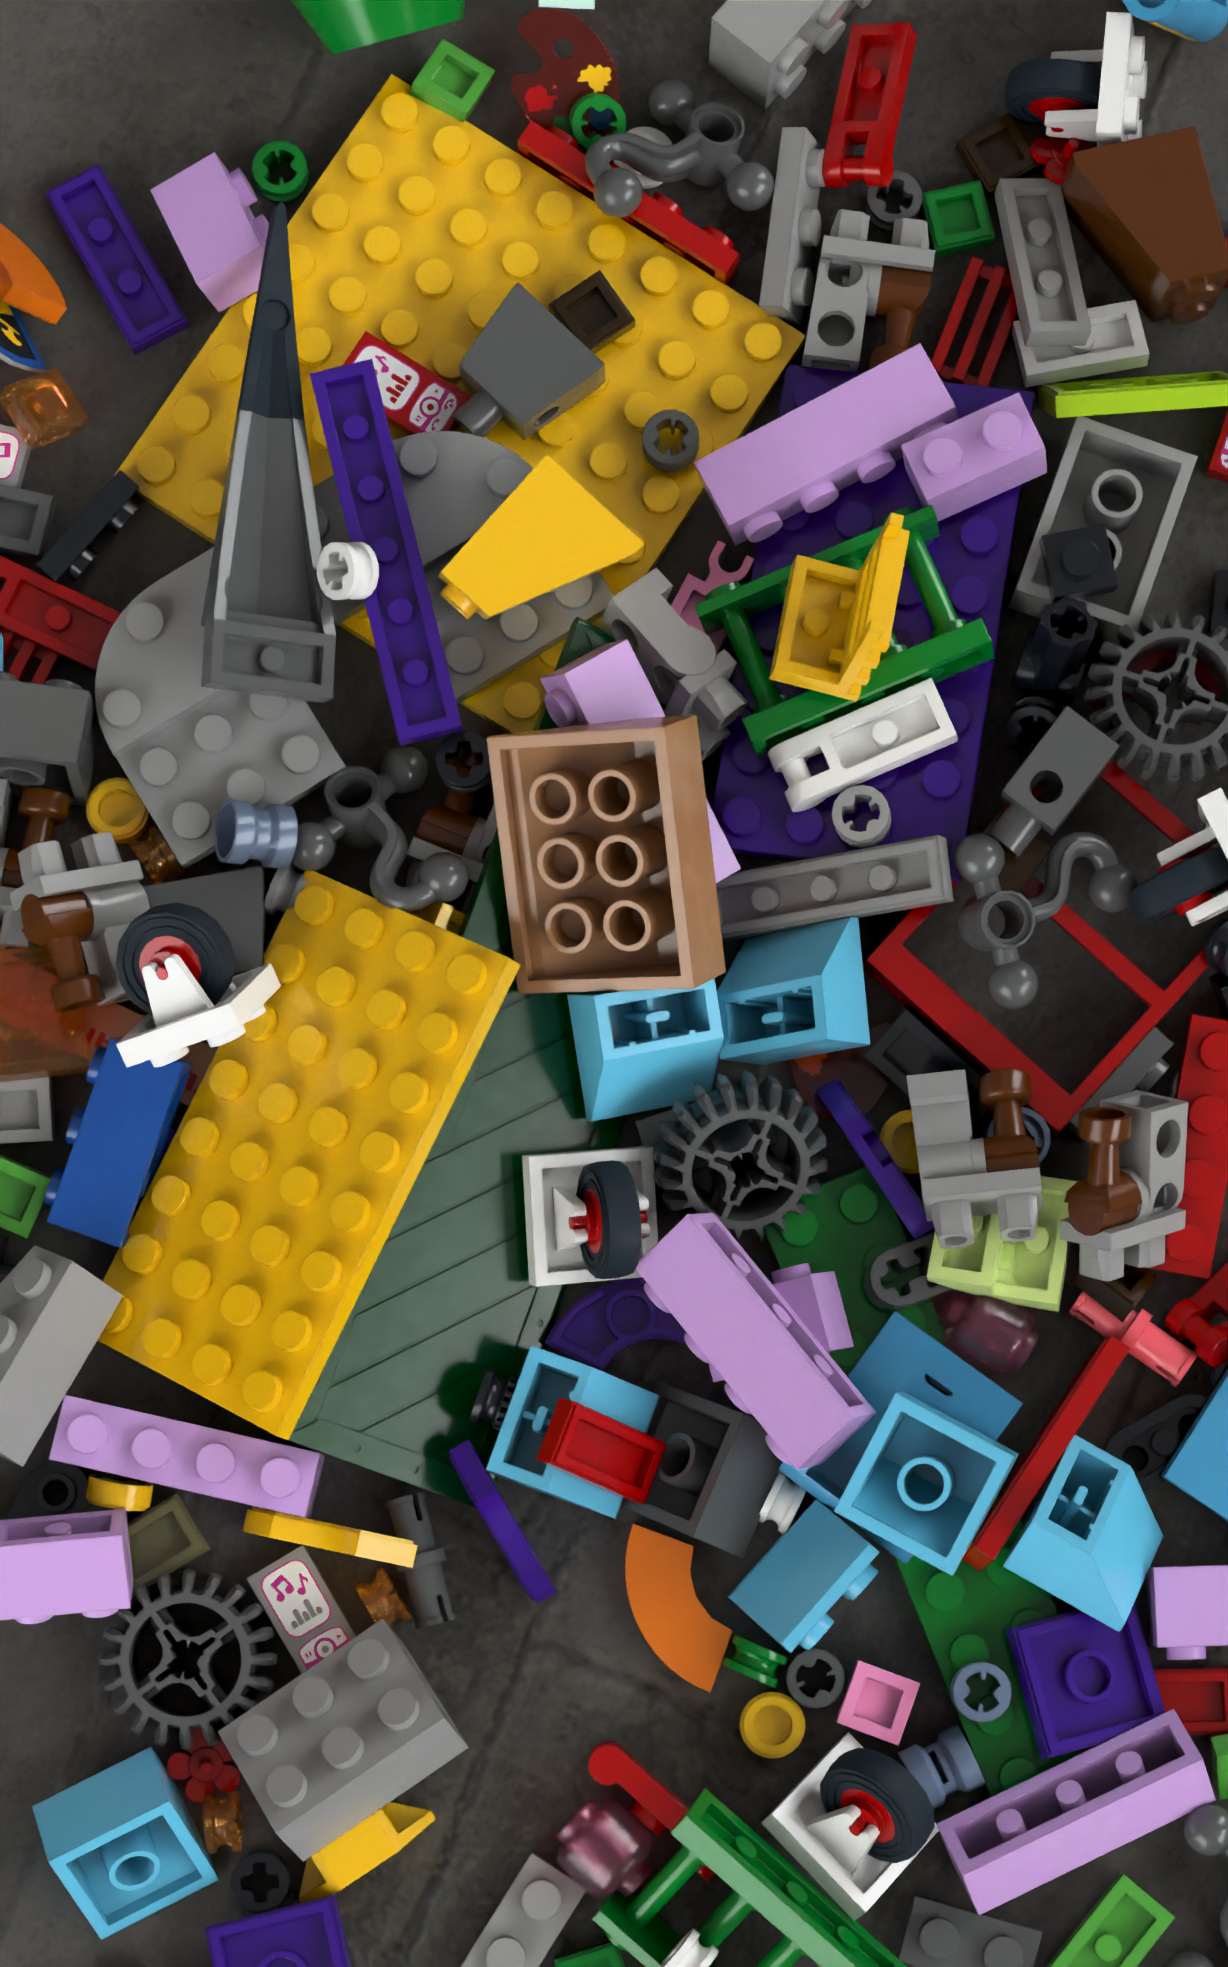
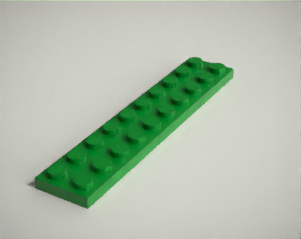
M866 1167L821 1184L820 1195H802L801 1198L807 1206L806 1216L796 1214L791 1210L783 1216L786 1220V1232L775 1228L773 1222L763 1226L765 1236L779 1270L809 1263L811 1273L835 1272L854 1347L829 1353V1355L847 1377L893 1314V1312L879 1309L870 1302L863 1286L865 1270L871 1261L885 1251L908 1243L896 1211ZM887 1264L888 1273L880 1281L884 1289L895 1288L899 1296H903L902 1287L912 1279L922 1275L918 1265L901 1273H895L891 1265ZM931 1299L897 1311L952 1351ZM1021 1520L1017 1523L994 1561L980 1572L962 1560L954 1575L951 1576L916 1556H913L906 1565L893 1556L950 1700V1685L953 1676L960 1667L970 1662L983 1661L996 1665L1006 1674L1011 1683L1012 1697L1009 1707L1002 1716L992 1721L977 1722L968 1719L956 1710L952 1702L967 1743L984 1777L985 1788L989 1798L1100 1745H1093L1051 1758H1040L1005 1629L1059 1614L1049 1592L1003 1567L1022 1527ZM975 1673L965 1681L970 1688V1693L964 1700L971 1709L975 1710L976 1703L982 1704L983 1710L993 1706L996 1701L992 1697L991 1691L997 1683L990 1674L987 1673L985 1680H981L978 1677V1673Z

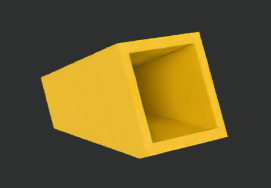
M546 454L439 573L438 578L446 584L439 595L465 619L468 620L476 612L486 620L623 561L634 555L644 543Z

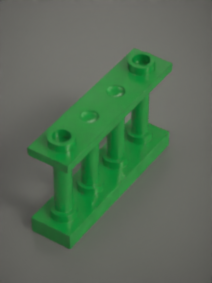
M932 505L917 510L916 507H905L893 512L904 516L901 529L910 531L905 563L935 629L930 635L932 639L908 649L905 644L898 643L892 630L889 648L886 653L881 652L877 668H871L869 682L866 686L862 685L857 702L813 690L789 699L787 695H780L775 681L769 679L770 669L748 617L781 603L784 604L791 565L742 586L739 582L721 585L711 590L705 596L706 601L694 606L706 635L722 628L725 629L757 705L752 710L753 715L742 720L758 758L766 756L772 747L783 741L929 678H932L934 684L994 659L992 640L982 618L968 624L965 619H958L925 545V542L940 536L937 516ZM890 514L882 520V526L814 554L809 558L859 571Z
M706 1788L688 1806L670 1833L682 1844L678 1852L637 1896L619 1882L592 1918L604 1930L607 1938L616 1947L628 1951L645 1967H659L682 1937L663 1921L657 1913L703 1865L708 1866L733 1890L696 1930L700 1933L698 1940L703 1947L713 1945L717 1948L743 1919L754 1910L761 1913L783 1933V1937L755 1967H792L803 1955L809 1956L820 1967H907Z

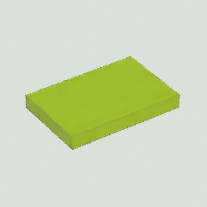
M1212 371L1043 384L1042 387H1038L1039 409L1055 418L1228 406V373Z

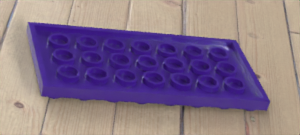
M787 365L778 418L862 373ZM943 382L956 406L958 419L1018 392L1031 418H1033L1034 392ZM903 458L895 461L896 465L893 470L884 477L871 483H863L859 480L840 490L838 498L829 506L813 513H807L805 510H802L783 520L782 527L775 534L757 542L751 581L791 565L797 555L810 557L882 526V520L891 512L893 513L905 507H916L917 510L922 509V504L905 470ZM1022 484L939 521L940 536L925 542L958 619H965L968 624L982 618L993 646L994 659L935 684L957 733L958 742L858 784L871 786L881 792L890 808L892 818L890 831L884 840L875 846L934 835L946 837L951 881L958 882V884H961V876L954 866V853L959 843L969 833ZM904 561L892 630L898 643L905 644L909 649L932 639L930 635L935 629ZM783 603L748 617L770 672ZM737 659L733 686L746 699L747 704L743 712L726 726L731 734L723 743L712 809L733 853L794 862L862 849L851 847L842 841L835 830L832 808L834 801L841 792L827 797L820 804L805 811L793 812L785 796V791L789 787L783 773L774 771L768 755L758 758L742 719L753 715L752 710L757 704ZM775 681L780 695H787L789 699L810 691L809 689ZM823 753L815 755L806 761L812 776L829 769ZM867 802L857 803L855 813L845 814L844 823L852 820L855 831H866L868 821L879 819L880 811L871 813L869 804Z

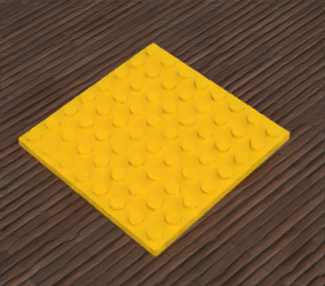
M391 74L287 224L297 353L313 487L334 475L310 374L343 366L365 331L472 396L474 393L461 380L460 362L517 283L521 284L548 310V304L600 270L635 319L634 328L595 353L605 364L606 381L593 393L527 439L521 438L503 420L484 438L503 445L530 464L533 469L547 454L644 543L634 555L599 571L613 595H616L655 568L705 493L694 462L744 435L785 374L786 366L791 365L805 344L806 335L778 317L768 316L759 305L623 219L611 217L603 213L594 201L466 120L463 123L409 95L412 86ZM258 290L231 305L115 473L116 475L120 470L139 486L136 495L212 544H215ZM663 410H678L686 413L694 420L699 431V448L695 460L687 468L679 472L666 473L655 469L647 461L643 453V431L645 425L654 414ZM388 423L392 441L408 436ZM458 425L454 429L456 432L464 433ZM664 428L659 431L660 444L656 448L657 450L666 454L667 448H670L671 455H676L683 451L681 446L682 438L685 434L681 430L676 428L673 435L670 428ZM367 608L338 624L376 649ZM602 617L591 624L598 627ZM566 639L460 702V704L506 734L533 731L547 693L540 679L555 671Z

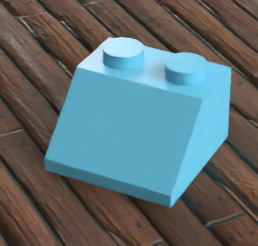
M903 1391L894 1394L834 1512L953 1576L988 1515L1019 1453Z
M152 1747L32 1806L48 1863L101 1940L220 1880L176 1784L169 1776Z

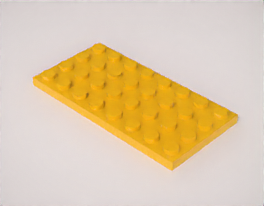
M305 871L303 875L307 881L305 887L297 895L294 908L286 909L264 953V965L271 963L281 987L264 1003L265 1013L243 1024L246 1030L243 1035L218 1046L127 1232L130 1233L129 1239L124 1247L118 1249L103 1279L104 1283L122 1294L123 1297L98 1338V1341L269 1433L289 1440L521 966L507 956L403 910L389 908L380 904L376 898L315 871Z

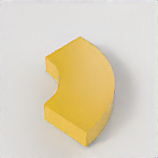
M252 1507V1510L247 1509L243 1532L413 1568L418 1546L414 1545L412 1540Z

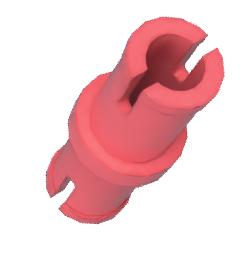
M1082 1291L1068 1312L1070 1316H1075L1102 1336L1109 1338L1112 1335L1130 1348L1128 1353L1171 1382L1170 1384L1175 1388L1198 1356L1195 1350H1191L1150 1322L1153 1315L1143 1308L1139 1314L1132 1310L1122 1322Z

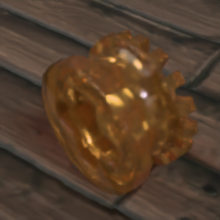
M155 826L148 830L149 836L145 841L139 842L133 839L128 843L155 884L165 883L166 879L171 875H177L180 878L186 874Z
M383 1568L375 1572L376 1579L372 1583L365 1584L360 1581L354 1585L375 1623L384 1619L391 1628L392 1622L396 1619H402L406 1622L412 1618V1614L404 1603L403 1598L397 1595L399 1593L397 1588H393L394 1584Z
M238 1791L229 1792L228 1797L224 1800L216 1799L214 1793L204 1795L203 1822L208 1854L217 1853L218 1848L222 1845L230 1846L233 1852L242 1851L243 1825L238 1824V1822L236 1823V1820H242V1813L237 1814L241 1812Z

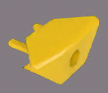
M395 1802L386 1804L307 1859L299 1894L300 1903L327 1897L344 1889L396 1854L436 1819L433 1812L428 1809Z

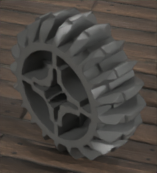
M1176 610L1169 611L1165 618L1164 629H1161L1156 618L1152 614H1146L1140 621L1141 635L1133 627L1125 624L1117 632L1121 646L1106 641L1099 650V654L1107 664L1094 663L1089 669L1088 677L1101 686L1087 689L1084 694V701L1092 706L1104 708L1091 714L1088 722L1097 729L1109 727L1110 731L1105 735L1125 749L1116 763L1119 768L1125 769L1128 767L1134 757L1143 761L1139 771V777L1142 780L1148 781L1156 767L1162 766L1165 783L1174 785L1179 779L1180 769L1183 765L1187 776L1193 782H1196L1204 776L1205 766L1203 760L1210 768L1216 771L1222 770L1228 763L1224 750L1228 751V650L1225 651L1220 646L1228 631L1225 627L1219 626L1211 637L1202 634L1201 631L1205 624V618L1202 615H1195L1188 629L1181 628L1179 612ZM1157 652L1176 653L1174 662L1167 671L1156 673L1143 670L1142 674L1139 675L1126 670L1135 661L1149 654ZM1197 661L1210 672L1216 681L1221 695V702L1215 701V694L1203 689L1196 681L1194 673ZM1180 673L1176 689L1179 690L1178 701L1181 703L1172 711L1164 723L1163 719L1168 708L1165 706L1166 695L1164 692ZM1122 693L1130 695L1129 701L1143 707L1147 712L1150 720L1147 735L1140 731L1128 716L1124 707ZM1205 720L1218 725L1211 734L1196 742L1181 745L1167 744L1169 736L1177 724L1188 722L1200 725Z
M746 1070L741 1075L738 1085L731 1086L727 1076L719 1073L716 1080L717 1089L707 1093L702 1085L694 1083L692 1091L696 1101L693 1104L689 1105L683 1101L674 1100L672 1108L679 1121H660L659 1132L665 1141L653 1145L652 1154L656 1163L660 1164V1166L654 1169V1178L658 1187L665 1189L662 1198L667 1208L672 1209V1211L679 1210L678 1217L680 1221L687 1214L714 1212L737 1242L742 1231L748 1229L753 1239L761 1242L764 1235L763 1226L773 1222L775 1228L786 1232V1220L783 1216L791 1210L796 1214L806 1216L807 1206L801 1196L820 1195L821 1185L814 1175L827 1171V1160L823 1153L820 1152V1150L826 1147L827 1141L821 1128L816 1127L818 1117L813 1108L807 1105L802 1106L803 1099L794 1088L790 1087L782 1091L779 1081L770 1075L758 1086L754 1075ZM733 1122V1123H731L730 1125H728V1126H726V1127L719 1128V1127H721V1126H723V1125H725V1124H727V1123ZM772 1123L787 1133V1151L784 1160L776 1158L772 1150L768 1148L771 1140L767 1133ZM742 1153H751V1155L749 1154L747 1158L742 1160ZM695 1155L704 1158L708 1167L713 1168L710 1174L713 1184L709 1192L699 1187L692 1180V1165ZM738 1155V1162H737V1163H730V1162H729V1161H731L735 1156Z
M194 1569L184 1570L182 1590L176 1591L174 1580L169 1573L160 1574L157 1577V1585L161 1596L155 1598L148 1587L140 1584L134 1588V1593L143 1608L138 1612L131 1606L128 1609H118L119 1611L116 1612L120 1618L129 1623L126 1631L112 1626L104 1629L103 1636L110 1641L121 1643L120 1652H106L99 1655L100 1664L106 1666L119 1664L120 1676L110 1677L102 1682L104 1691H113L124 1686L128 1696L119 1700L113 1706V1710L117 1715H121L130 1711L135 1705L139 1708L141 1713L131 1726V1730L136 1734H140L147 1729L152 1720L158 1722L159 1725L154 1740L158 1745L163 1746L167 1744L173 1728H180L179 1742L181 1748L191 1749L195 1743L194 1728L200 1727L209 1746L215 1745L220 1742L217 1721L222 1720L226 1726L239 1717L234 1711L238 1706L247 1712L259 1703L258 1700L248 1694L251 1687L260 1691H271L273 1689L274 1681L268 1677L256 1675L258 1665L270 1666L277 1664L278 1655L273 1652L258 1653L256 1642L266 1641L274 1637V1629L272 1627H263L253 1632L249 1622L262 1614L264 1611L260 1603H255L248 1606L241 1613L235 1606L244 1597L246 1589L240 1584L231 1588L225 1598L219 1596L218 1593L223 1579L221 1574L211 1573L206 1581L204 1591L198 1590V1575ZM180 1603L199 1604L216 1611L225 1620L202 1635H194L187 1632L179 1621L175 1622L167 1608ZM151 1622L157 1631L155 1635L162 1645L163 1656L160 1664L148 1674L149 1676L141 1681L137 1666V1651L142 1634ZM237 1636L241 1650V1669L233 1690L227 1696L220 1686L221 1681L215 1672L214 1661L217 1653ZM215 1638V1642L203 1650L204 1655L197 1660L198 1667L201 1670L200 1676L191 1677L189 1669L183 1671L182 1675L176 1672L163 1680L162 1676L175 1667L174 1663L181 1656L177 1648L179 1645L177 1642L186 1640L187 1648L194 1647L196 1643L204 1645ZM174 1683H183L189 1685L199 1697L202 1696L212 1710L198 1714L179 1713L162 1706L152 1697Z

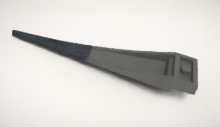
M281 201L271 210L201 620V626H205L201 687L325 703L333 699L336 631L330 598L325 596L320 589L317 579V563L322 552L302 401L286 207Z

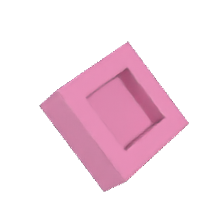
M857 1660L835 1722L899 1746L920 1683Z

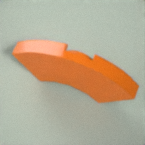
M0 223L1 301L49 324L53 323L56 325L67 310L64 297L58 285L38 257L14 233Z
M632 1524L625 1556V1580L630 1607L636 1623L652 1650L671 1670L694 1686L711 1693L733 1630L713 1619L696 1597L690 1573L694 1546Z

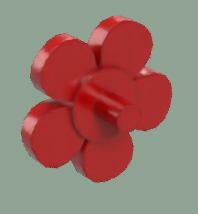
M1045 135V138L1038 137L1033 141L1030 146V153L1035 161L1046 165L1043 170L1044 175L1050 181L1062 185L1072 152L1094 147L1089 142L1076 138L1069 139Z
M200 1727L194 1728L195 1743L193 1748L186 1749L188 1752H173L167 1760L169 1776L174 1780L188 1778L185 1784V1794L188 1799L198 1803L206 1802L210 1799L213 1791L212 1781L220 1791L227 1793L236 1789L241 1780L239 1768L229 1763L233 1758L222 1738L220 1737L219 1743L209 1746L204 1739Z

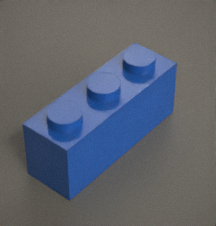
M123 1037L110 1038L107 1048L99 1046L93 1055L86 1080L94 1084L87 1107L85 1109L79 1106L71 1118L65 1142L73 1145L65 1169L57 1167L54 1171L44 1199L45 1204L52 1206L47 1219L48 1223L119 1248L124 1247L129 1239L130 1233L127 1232L151 1183L194 1062L180 1058L157 1068L153 1067L150 1060L127 1068L116 1046Z

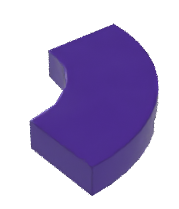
M833 1079L816 1090L837 1125L913 1238L916 1240L934 1228L933 1222L926 1219L924 1205L840 1080L837 1082Z
M643 1277L621 1279L592 1291L575 1303L561 1317L544 1342L547 1346L600 1371H604L618 1353L638 1342L665 1339L687 1346L684 1340L686 1331L671 1313L662 1311L649 1299L644 1290L646 1281Z
M469 1439L449 1450L451 1455L448 1457L471 1500L531 1600H535L538 1604L555 1594L557 1591Z

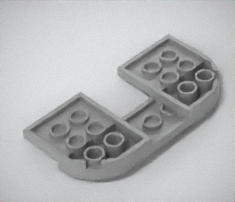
M456 431L422 432L392 441L457 704L566 639L571 624L577 616L589 623L603 616L610 598L614 595L599 571L489 619L484 620L476 612L468 620L465 619L439 595L446 584L438 578V575L533 468L520 456L503 445L468 433ZM332 475L313 487L322 550L331 542H345L347 544L350 542L335 476ZM214 547L159 579L128 604L111 627L103 644L95 678L96 710L104 738L112 754L118 760L184 869L216 851V822L221 806L227 799L249 801L255 809H264L269 804L290 806L325 785L332 774L346 767L305 700L201 687L205 627L201 626ZM330 599L335 626L366 608L364 599Z

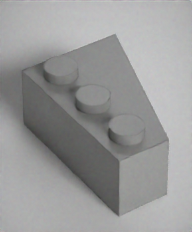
M36 1245L32 1247L0 1283V1456L22 1467L123 1297L122 1294L74 1261Z

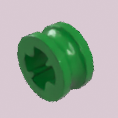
M598 92L585 94L577 99L570 109L568 118L570 132L574 139L587 150L592 143L602 137L597 132H593L586 137L582 132L581 125L588 124L582 118V115L588 108L593 107L598 112L604 111L607 107L610 108L614 119H607V123L613 126L608 135L624 133L626 130V116L622 107L606 94Z
M273 141L265 144L256 152L252 161V174L257 190L264 199L274 204H279L281 201L283 204H288L296 201L305 193L309 185V171L305 156L296 145L287 141ZM277 161L278 166L281 168L282 161H288L291 163L290 167L294 178L284 184L283 178L279 179V185L270 183L271 177L268 166Z
M734 1635L732 1642L736 1647L735 1653L731 1657H725L722 1665L776 1688L778 1680L775 1678V1670L780 1665H786L788 1658L738 1635Z

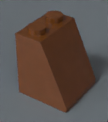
M1196 126L1072 152L1061 185L1067 216L1151 321L1155 322L1171 318L1173 324H1186L1207 316L1208 310L1213 309L1228 279V250Z

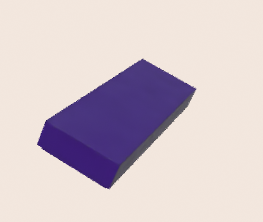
M99 164L45 192L51 208L134 355L189 327L186 317Z

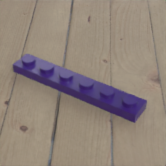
M369 359L311 373L310 377L350 542H364L369 545L375 552L379 564L377 586L372 595L364 600L400 746L463 731L373 361Z

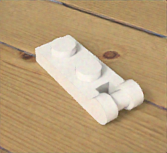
M929 678L783 741L772 747L767 755L774 771L783 773L789 787L785 791V796L793 812H801L820 804L827 797L844 791L851 786L858 785L958 742V737L932 678ZM823 753L829 769L812 776L806 761L815 755Z

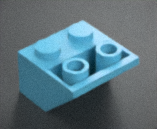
M847 917L745 939L717 991L724 1035L720 1060L767 1065L870 1045L859 920L857 917Z
M715 978L694 989L594 991L567 994L587 1121L592 1122L673 1106L674 1100L685 1103L696 1101L692 1091L694 1083L702 1085L707 1093L711 1092L724 1039Z
M531 1346L486 1470L497 1477L616 1519L624 1499L623 1497L536 1460L559 1397L577 1402L647 1434L660 1396L596 1368Z
M1074 1435L1039 1489L1003 1567L1120 1632L1127 1621L1161 1543L1163 1534L1132 1467Z
M813 1499L789 1526L787 1532L777 1539L727 1597L788 1652L791 1653L798 1644L809 1651L835 1622L826 1614L842 1595L847 1600L851 1599L853 1601L877 1575L879 1571L870 1563L880 1552L820 1501Z

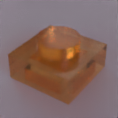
M57 367L6 385L0 395L1 404L30 450L80 432L89 419Z

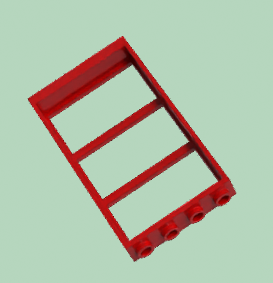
M1157 652L1144 656L1130 672L1139 675L1142 674L1143 670L1152 672L1164 658L1172 664L1176 653ZM1197 661L1194 673L1196 681L1203 689L1215 694V701L1221 702V695L1216 681L1210 672ZM1122 693L1123 703L1130 695ZM1098 706L1091 714H1093L1097 710L1103 709L1104 707ZM1113 761L1110 762L1099 778L1172 843L1177 844L1195 834ZM1038 782L1031 791L1035 799L1050 783ZM1007 805L1002 811L1005 812L1009 806ZM1209 847V848H1207V849H1205V850H1203V851H1200V852L1194 854L1193 856H1195V855H1197V854H1199V853H1202V852H1204V851H1207V850L1211 849V847ZM1032 875L1019 892L1027 899L1035 897L1042 892L1044 884ZM951 881L952 890L957 886L958 882ZM1065 903L1055 915L1049 917L1149 1006V1009L1071 1095L903 946L904 942L939 904L913 908L866 959L863 970L905 1008L911 1006L984 1073L1001 1069H1017L1028 1073L1032 1096L1029 1103L1023 1107L1036 1111L1045 1120L1050 1130V1138L1052 1139L1209 965L1205 962L1202 949L1167 989L1163 991Z

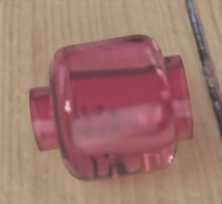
M959 1290L950 1298L938 1321L948 1328L944 1336L943 1345L989 1379L997 1378L1006 1371L1012 1375L1016 1374L1029 1357L1040 1334V1331L1033 1327L1034 1313L1030 1307L1012 1304L986 1295L970 1293L967 1295Z
M590 1799L555 1836L561 1843L556 1855L558 1864L594 1899L601 1900L607 1898L616 1890L624 1898H627L653 1871L644 1861L653 1848L652 1835L616 1800L604 1801L598 1805L593 1799Z

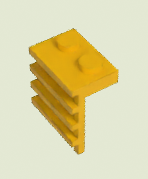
M891 512L859 571L801 555L795 557L790 569L769 677L770 680L857 702L862 685L866 686L869 682L871 668H877L881 652L886 653L889 648L910 531L901 529L904 519L903 515Z

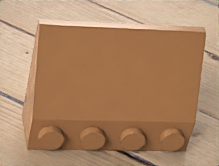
M697 715L637 718L487 737L513 958L515 962L521 965L516 974L518 994L694 989L726 972Z

